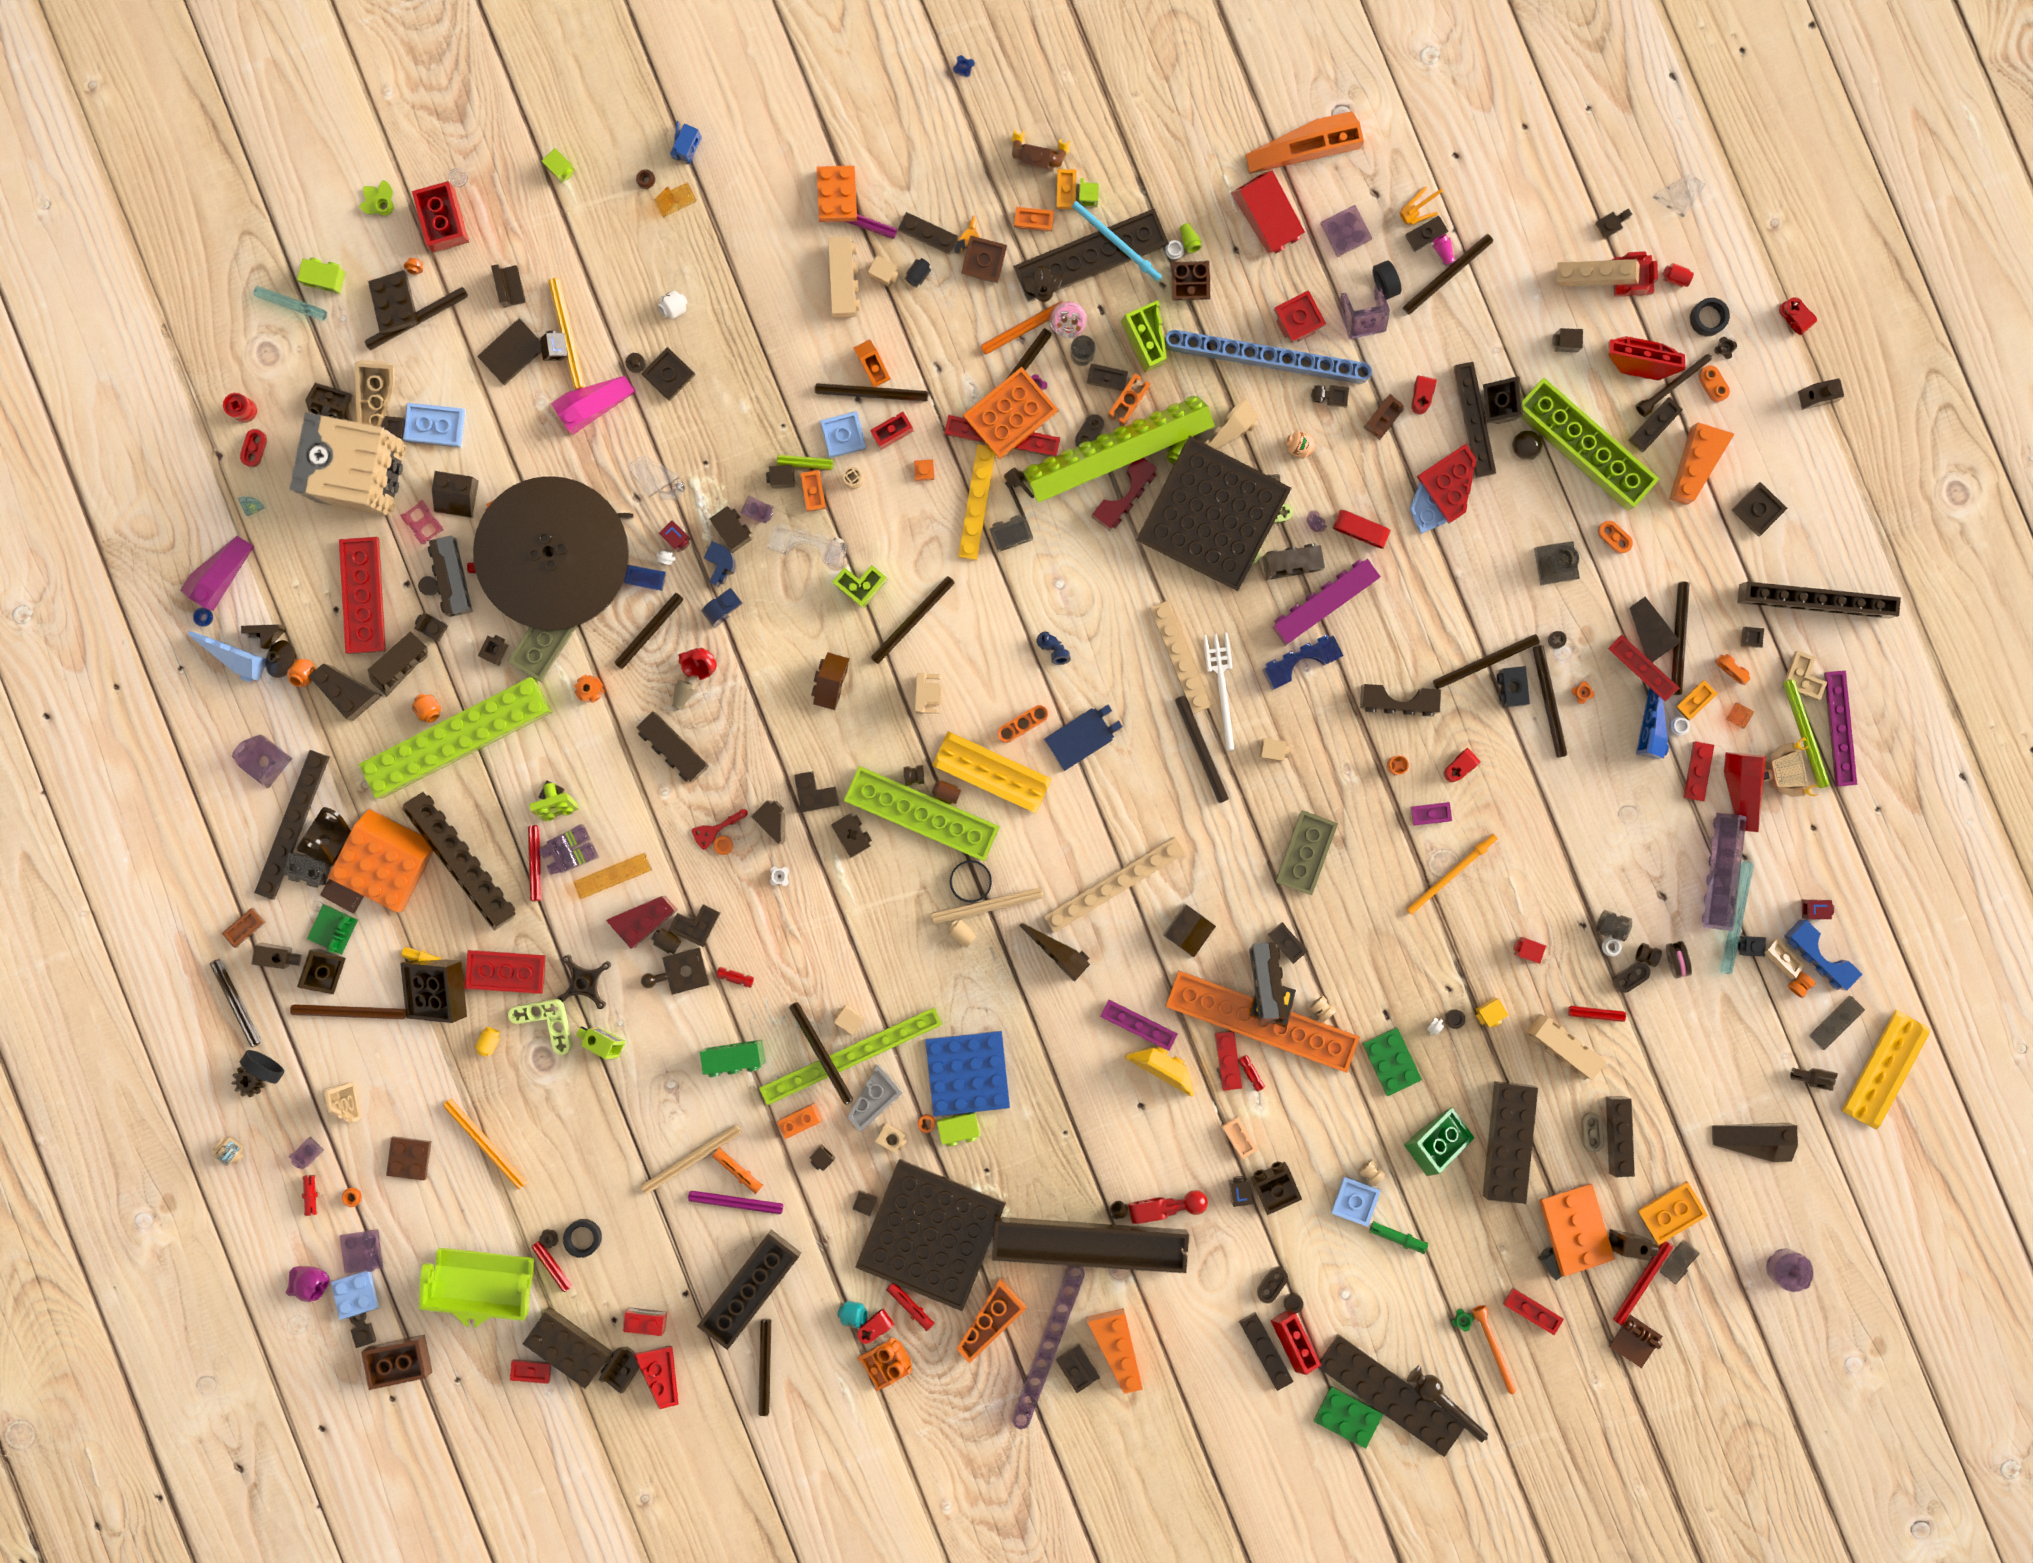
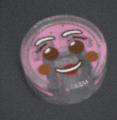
M1064 301L1052 309L1049 321L1052 330L1057 335L1064 338H1074L1085 329L1087 318L1085 311L1080 305Z

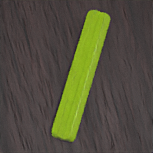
M778 455L777 457L778 466L792 465L799 468L832 470L834 465L832 459L787 455Z

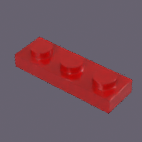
M1693 742L1683 798L1705 801L1714 751L1713 744Z
M1233 1031L1214 1033L1222 1090L1242 1089L1235 1034Z
M1513 1287L1503 1302V1305L1554 1336L1564 1320L1558 1314Z

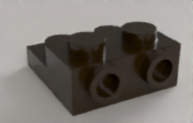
M1275 1162L1271 1165L1270 1169L1265 1171L1262 1169L1254 1172V1176L1250 1177L1267 1215L1302 1200L1286 1162Z

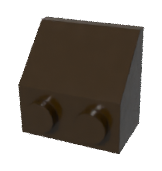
M1519 376L1483 384L1488 423H1506L1515 421L1524 415Z
M435 471L432 485L434 512L473 518L479 481L471 476Z
M767 800L751 817L778 844H783L785 842L784 807L778 801Z
M1184 904L1163 936L1195 957L1216 926L1187 904Z

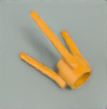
M1426 186L1423 187L1421 191L1401 208L1399 214L1406 225L1411 223L1413 226L1417 222L1437 216L1438 212H1434L1417 218L1419 215L1418 209L1442 193L1443 189H1439L1418 205H1412L1427 190Z

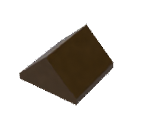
M321 949L309 950L297 987L334 995L346 958Z

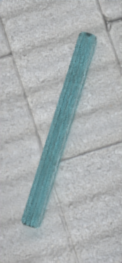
M1743 861L1721 966V972L1725 974H1732L1754 867V863Z

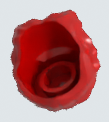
M695 648L678 654L681 670L688 677L695 676L703 680L710 677L716 670L717 663L714 655L704 648Z

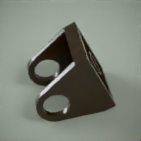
M323 807L298 844L297 851L333 866L351 830L338 812L331 808ZM326 813L333 815L336 819L330 817ZM327 838L330 842L324 845L320 840Z

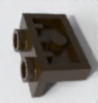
M314 383L305 401L308 411L312 414L346 420L345 411L352 400L351 393Z

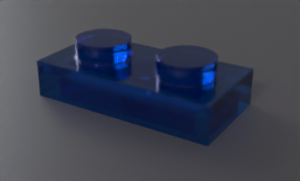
M628 565L624 584L663 591L666 572Z

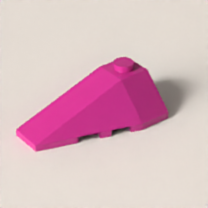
M621 376L567 392L551 404L568 431L574 435L636 391L627 378Z

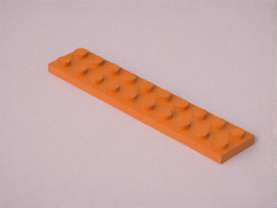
M1178 970L1165 1007L1337 1070L1348 1072L1360 1036L1292 1011L1287 1027L1273 1023L1260 1024L1259 1019L1249 1016L1253 997Z

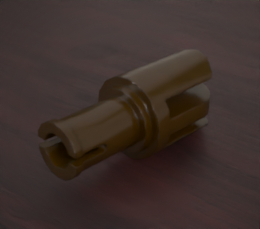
M1793 1067L1792 1071L1794 1072L1790 1073L1791 1080L1807 1082L1810 1087L1833 1091V1086L1836 1083L1835 1079L1838 1076L1836 1072L1817 1068L1807 1071Z

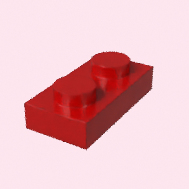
M517 1359L511 1361L510 1381L545 1384L550 1382L551 1364L548 1362Z

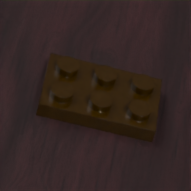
M404 270L368 281L379 332L382 335L419 324L408 276Z

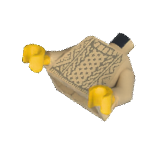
M1806 738L1799 739L1797 743L1792 742L1782 745L1770 755V760L1766 761L1764 782L1769 781L1771 788H1776L1778 792L1791 797L1806 796V794L1813 797L1819 795L1811 793V788L1818 787L1817 785H1808L1801 750H1806L1809 745L1806 747L1800 745V741H1804Z

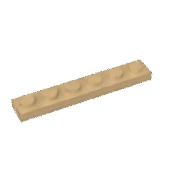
M1165 601L1150 607L1192 713L1195 714L1210 708L1211 705L1169 602Z

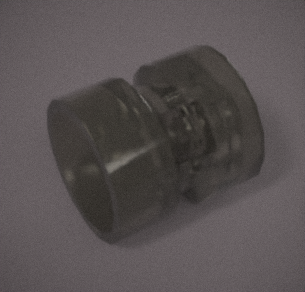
M1081 335L1076 337L1071 343L1070 356L1072 361L1078 366H1086L1093 361L1096 346L1092 338Z
M1604 910L1599 917L1596 932L1608 937L1612 935L1613 939L1624 942L1630 934L1632 918L1623 915L1617 917L1616 913Z

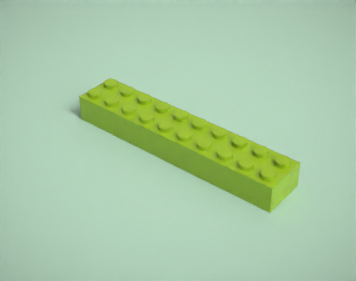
M1190 396L1184 402L1171 404L1167 409L1161 412L1155 411L1145 419H1136L1131 425L1118 427L1110 434L1099 435L1094 441L1083 442L1079 447L1073 450L1067 449L1056 457H1048L1038 465L1032 464L1022 472L1030 492L1039 503L1187 439L1188 436L1192 437L1211 429L1215 425L1208 405L1198 396Z
M529 677L358 765L376 799H383L553 712L537 680Z

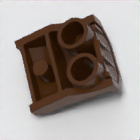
M1209 260L1171 262L1172 301L1210 300Z

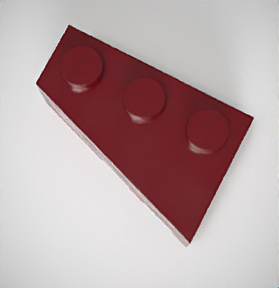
M661 896L611 917L606 921L629 948L633 949L678 909L667 896Z

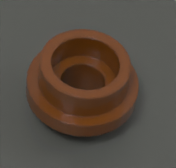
M641 170L636 176L637 184L643 189H649L655 184V175L650 170ZM645 177H648L649 181L646 183L643 182V179Z

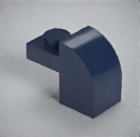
M711 541L704 559L717 565L709 582L719 587L727 579L728 574H726V571L734 574L736 563L728 549Z
M730 587L719 597L712 599L706 604L701 612L710 624L716 628L730 617L729 614L743 603Z

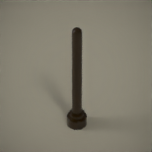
M1706 354L1649 400H1641L1635 405L1638 413L1643 417L1650 414L1657 402L1711 361L1712 356Z

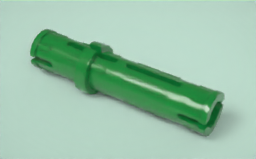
M1375 1221L1372 1222L1373 1226H1370L1369 1233L1400 1244L1405 1249L1410 1248L1424 1255L1425 1250L1428 1248L1427 1242L1416 1239L1409 1233L1406 1235Z

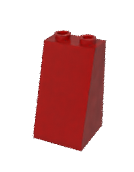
M1273 170L1260 174L1231 192L1234 200L1268 253L1274 252L1276 254L1285 249V244L1297 242L1301 239L1300 235L1305 233Z

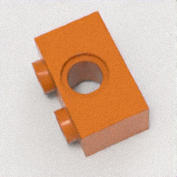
M812 1103L780 1118L777 1124L784 1139H787L819 1124L822 1118L815 1103Z

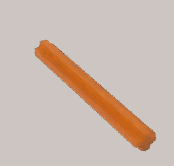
M1060 301L983 343L981 345L983 353L987 355L1049 321L1055 308L1064 302Z

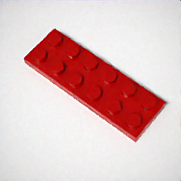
M379 537L339 539L345 653L386 652Z

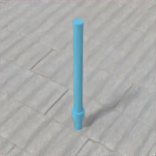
M1076 201L1072 205V208L1139 265V269L1142 272L1148 273L1157 282L1161 280L1163 276L1152 267L1148 260L1142 259L1079 202Z

